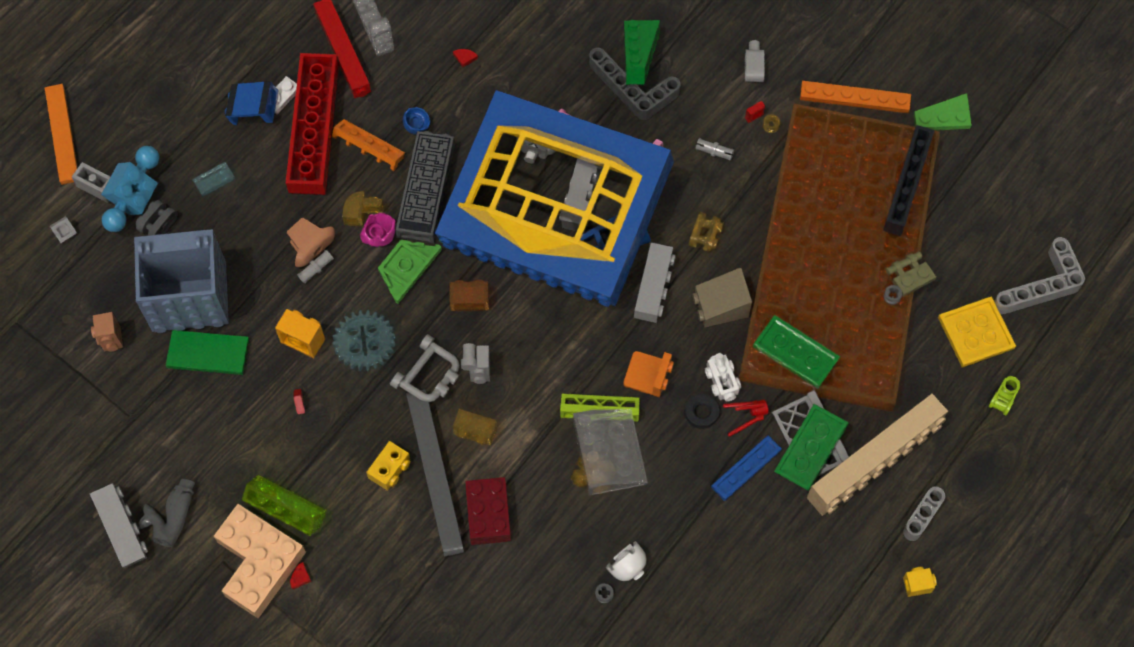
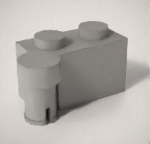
M470 343L463 345L461 369L469 371L471 382L483 384L490 381L489 346H477L475 359V345Z

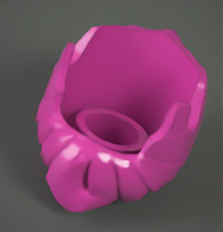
M385 213L369 215L360 233L362 242L375 247L389 244L395 235V219Z

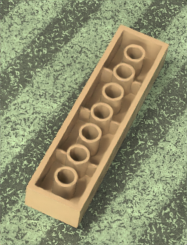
M933 394L929 395L812 485L807 499L822 516L827 512L828 514L833 513L841 501L845 503L852 498V493L855 490L861 491L864 489L872 477L876 479L883 473L882 470L886 466L892 467L898 462L897 458L901 455L906 456L909 454L916 443L918 445L922 444L928 438L927 435L930 432L934 434L941 429V424L945 422L948 410Z

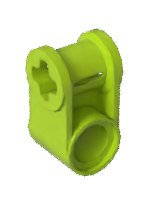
M1013 376L1005 378L988 407H994L1006 416L1020 389L1019 380ZM1005 385H1011L1014 390H1008Z

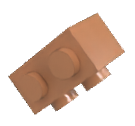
M109 312L93 315L94 326L91 327V333L93 338H96L97 345H101L104 351L109 352L123 348L121 326L114 314Z

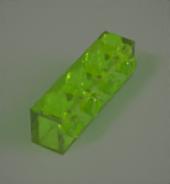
M257 475L247 483L242 497V501L309 536L322 526L327 511L260 475Z

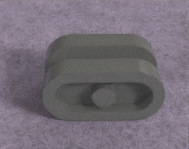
M159 200L151 202L148 210L137 219L136 229L143 234L148 233V236L165 234L176 221L178 212L170 207L166 209V204Z

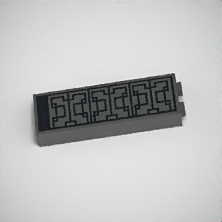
M417 131L396 226L397 238L434 244L435 232L438 227L455 146L453 136L433 134L429 131Z

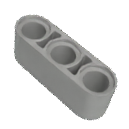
M932 487L928 490L904 527L903 534L906 539L915 541L920 538L945 499V493L941 488ZM930 495L937 496L939 501H933ZM920 511H926L929 517H923ZM909 527H916L918 529V533L911 532Z

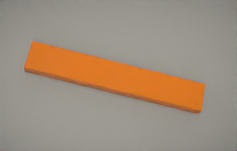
M63 84L45 87L59 181L63 185L74 182L72 175L77 170V162L65 89Z

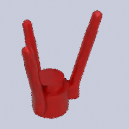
M765 400L723 404L724 408L736 407V411L749 409L751 416H756L754 419L729 432L728 436L740 432L757 421L764 420L763 415L768 414V406Z

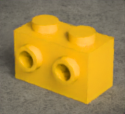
M389 441L366 472L368 479L388 491L391 486L394 487L402 470L405 471L409 467L411 462L409 453Z

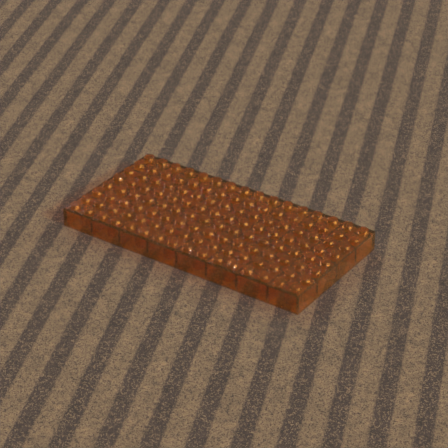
M800 104L793 105L739 381L803 394L815 390L818 397L892 412L896 404L914 292L901 297L900 301L895 305L888 304L884 300V293L888 286L894 285L892 281L897 275L895 273L888 275L886 268L890 267L895 261L899 262L905 259L910 253L914 254L921 251L940 131H934L902 235L898 236L883 231L915 127ZM908 265L902 269L904 272H907L912 268ZM890 292L889 294L891 298L892 296L895 298L897 295L895 292L893 294ZM774 315L840 356V359L819 389L753 347L754 342Z

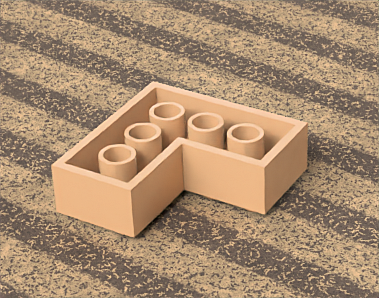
M239 504L236 505L214 535V538L220 545L244 560L223 588V594L226 598L259 618L305 555L304 547Z

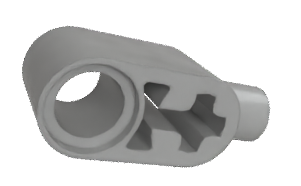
M757 40L750 41L749 50H745V82H764V50H760V42Z

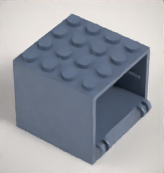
M213 229L134 237L136 303L152 332L163 333L166 330L182 331L185 328L201 329L204 326L221 327L224 324H229L226 261Z

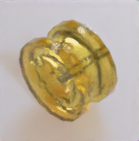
M773 114L767 115L763 121V129L768 133L776 132L779 129V118ZM769 121H773L774 126H769Z

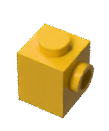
M916 567L911 572H906L903 577L908 597L932 593L937 585L936 577L934 574H931L930 568Z

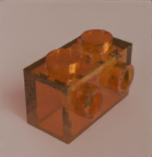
M457 280L450 282L451 311L489 310L488 282L483 280H475L473 282Z

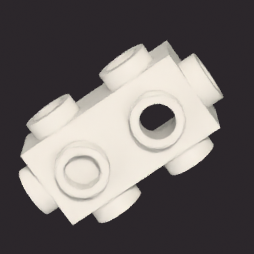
M718 353L707 361L705 373L707 378H711L714 385H711L714 396H718L720 400L731 401L738 395L741 384L738 377L735 378L733 374L734 366L732 361H728L726 355Z

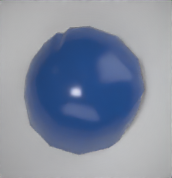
M418 107L409 108L403 115V126L411 134L417 135V131H426L430 125L429 115L424 109Z

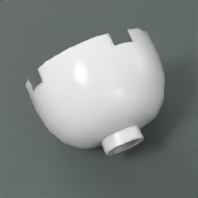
M635 541L633 546L629 544L613 558L616 561L613 565L609 563L606 567L618 580L629 581L632 578L637 580L644 574L643 568L646 565V554Z

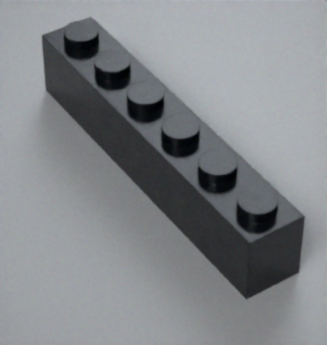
M919 125L915 127L883 228L885 232L898 236L902 235L935 131L933 129Z

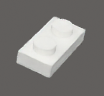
M287 76L276 87L279 90L275 108L276 114L296 95L297 83Z

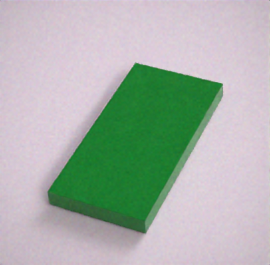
M775 315L753 344L755 349L818 389L840 359V356Z
M172 330L166 368L243 375L249 338L245 336Z
M813 404L774 472L810 491L811 486L815 483L849 423Z

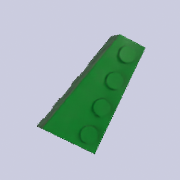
M660 20L624 21L626 85L645 84L653 53L659 40Z

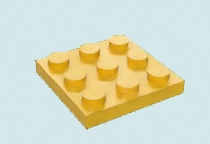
M992 296L938 316L962 368L1008 352L1016 347Z

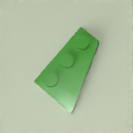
M967 93L915 111V127L919 125L933 130L970 129L972 125Z

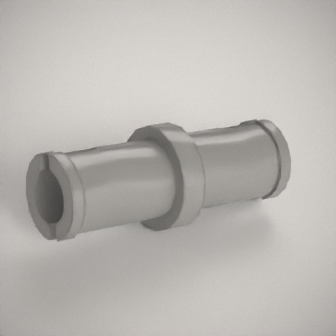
M701 138L697 141V143L703 144L704 147L696 144V150L710 153L713 157L719 156L731 161L733 156L726 154V152L734 154V149L721 146L718 142L712 143Z
M325 250L314 261L311 260L309 262L310 265L298 273L297 276L306 284L309 279L316 273L319 274L322 271L321 269L334 258Z

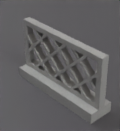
M815 390L807 393V396L772 412L788 445L793 440L788 436L790 427L797 430L800 428L799 426L792 425L794 416L797 415L803 418L807 416L796 412L798 405L806 402L809 407L808 413L813 404L823 408ZM783 412L792 414L789 423L781 421L778 415ZM840 440L831 454L837 462L831 465L825 464V468L822 469L819 476L833 470L849 458Z

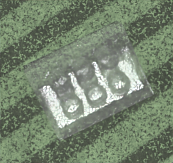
M631 409L589 410L573 413V423L589 495L648 484Z

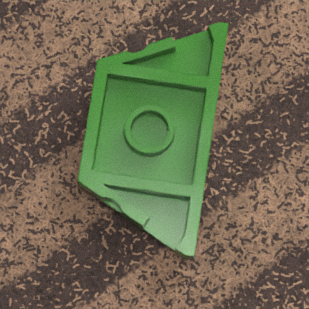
M400 240L378 267L379 273L397 304H399L442 250L440 245L428 246L421 242L412 243Z

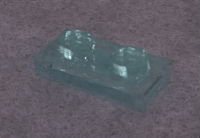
M226 162L192 180L203 197L233 181L235 177Z

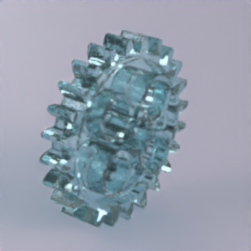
M359 310V316L352 312L351 319L345 316L346 322L340 321L339 325L341 328H335L337 334L333 335L335 340L333 347L336 348L334 350L335 354H339V361L344 360L345 366L350 363L351 369L358 366L359 371L362 370L363 366L369 371L371 365L375 369H377L376 363L384 365L382 359L389 360L387 353H393L391 347L395 346V341L393 340L396 339L395 334L392 333L394 331L393 327H389V321L384 322L383 315L378 318L377 312L371 316L369 310H367L365 315ZM362 325L364 326V332L366 336V347L368 353L367 356H364V348L362 344ZM371 328L377 329L373 333L368 332ZM351 331H358L356 335H349ZM372 346H379L375 351L370 350ZM355 348L360 349L358 353L351 352Z

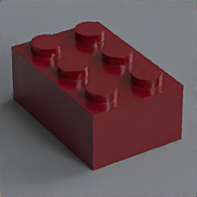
M505 477L465 481L471 545L510 542L511 535Z

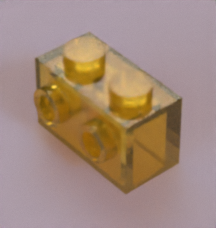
M459 409L453 424V431L456 436L474 440L479 444L492 445L497 430V420Z

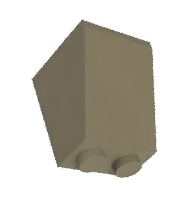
M742 268L695 286V292L692 293L694 304H698V318L700 322L703 321L704 327L749 317L752 301Z

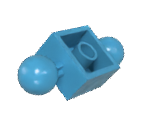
M143 146L137 150L135 155L137 166L131 162L117 164L101 194L115 204L114 208L108 209L102 216V225L106 230L110 232L121 231L126 225L125 212L128 215L143 213L158 184L145 174L147 170L153 169L159 163V153L154 147Z

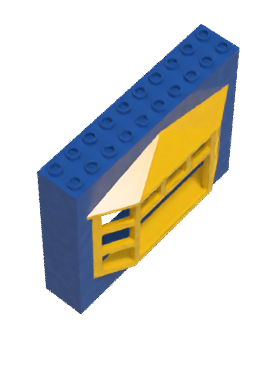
M496 90L435 234L447 249L453 250L456 248L466 256L472 254L477 256V259L480 261L488 262L489 260L494 262V265L499 268H511V271L518 275L525 273L532 280L539 281L541 279L547 281L546 284L556 288L560 286L564 288V291L571 294L577 292L587 300H592V298L599 300L598 303L603 306H616L673 166L674 160L671 150ZM503 133L518 137L511 155L495 153ZM525 140L603 167L585 211L507 184ZM492 159L508 161L500 181L484 178ZM609 169L632 178L625 198L602 187ZM480 185L497 187L489 207L473 204ZM504 190L526 197L517 217L496 210ZM599 194L621 204L614 224L592 214ZM532 200L554 207L546 227L524 220ZM560 210L582 217L575 237L552 230ZM589 220L611 231L603 251L581 241Z

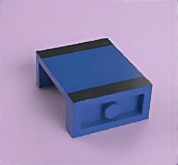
M271 81L231 84L225 117L233 125H237L238 117L260 116L266 123H273L279 90Z

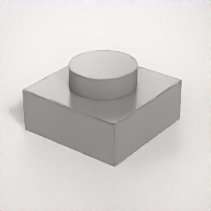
M66 216L49 226L60 243L77 233Z

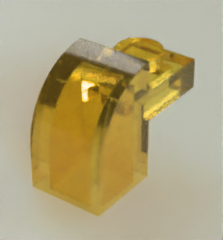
M364 191L350 195L343 207L342 218L344 225L363 226L364 213H383L382 199L377 197L365 198Z

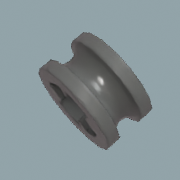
M896 285L888 286L884 293V300L891 305L897 304L902 297V290ZM890 292H892V294L895 292L897 294L896 297L894 298V296H892L891 298L889 296Z
M605 583L597 586L595 591L597 600L601 603L610 602L614 595L613 588ZM602 589H606L607 592H610V595H607V598H603L602 595H599V591L602 592Z

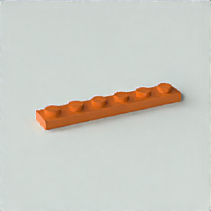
M802 81L800 100L909 113L911 94Z

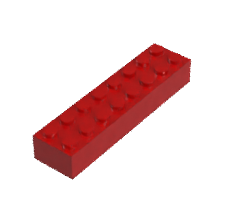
M300 53L286 175L288 193L326 195L339 71L337 54Z

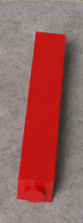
M322 0L314 3L317 18L333 53L337 54L339 66L354 99L366 96L371 92L369 81L332 1Z

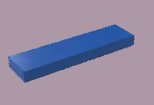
M769 435L766 436L712 484L711 488L726 501L780 453L782 448Z

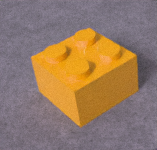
M286 309L275 327L282 344L312 358H315L325 341L320 322L313 318L307 319L296 310L290 311Z

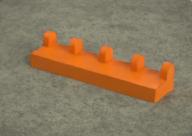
M345 119L339 122L333 129V138L337 139L339 136L346 140L347 146L350 147L354 144L362 149V154L366 155L368 152L376 156L378 163L382 161L387 162L391 165L390 169L393 171L396 170L398 163L404 158L405 152Z

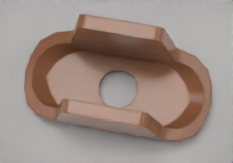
M301 218L287 231V234L291 239L290 244L297 252L295 266L304 267L311 260L319 256L334 240L335 229L333 227L319 228L304 218Z

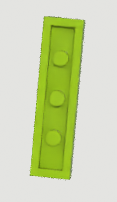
M562 394L560 418L638 422L639 398ZM565 400H574L577 404H565ZM587 401H593L596 405H584V404H585ZM607 402H613L616 406L603 405ZM626 403H635V407L623 406Z

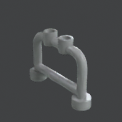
M427 334L420 344V348L425 350L423 355L406 376L397 372L390 385L395 389H398L400 386L425 402L435 401L439 396L444 398L450 389L447 385L449 383L454 385L459 377V374H457L459 361L453 354L433 342L434 338ZM435 352L451 362L452 367L447 371L441 382L437 384L431 394H425L410 383Z

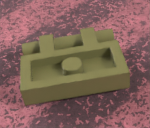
M919 251L914 254H908L905 259L899 262L895 261L890 267L886 268L888 275L893 273L897 275L892 282L902 290V297L936 279L935 274L926 262L918 264L917 261L922 258V254ZM910 265L912 269L904 272L902 268Z

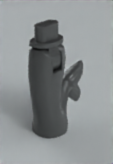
M181 479L179 485L174 487L175 490L170 493L166 501V524L151 506L145 504L143 508L144 516L138 523V529L153 525L152 540L159 545L173 547L183 529L192 495L194 494L192 489L195 482Z

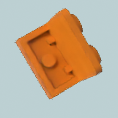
M635 351L624 379V386L660 397L662 390H666L669 379H666L667 373H671L673 369L672 354L664 352L661 359Z

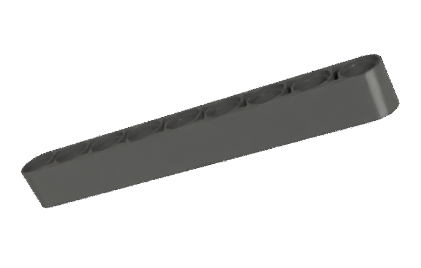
M406 393L444 557L464 553L429 402L422 401L411 393Z

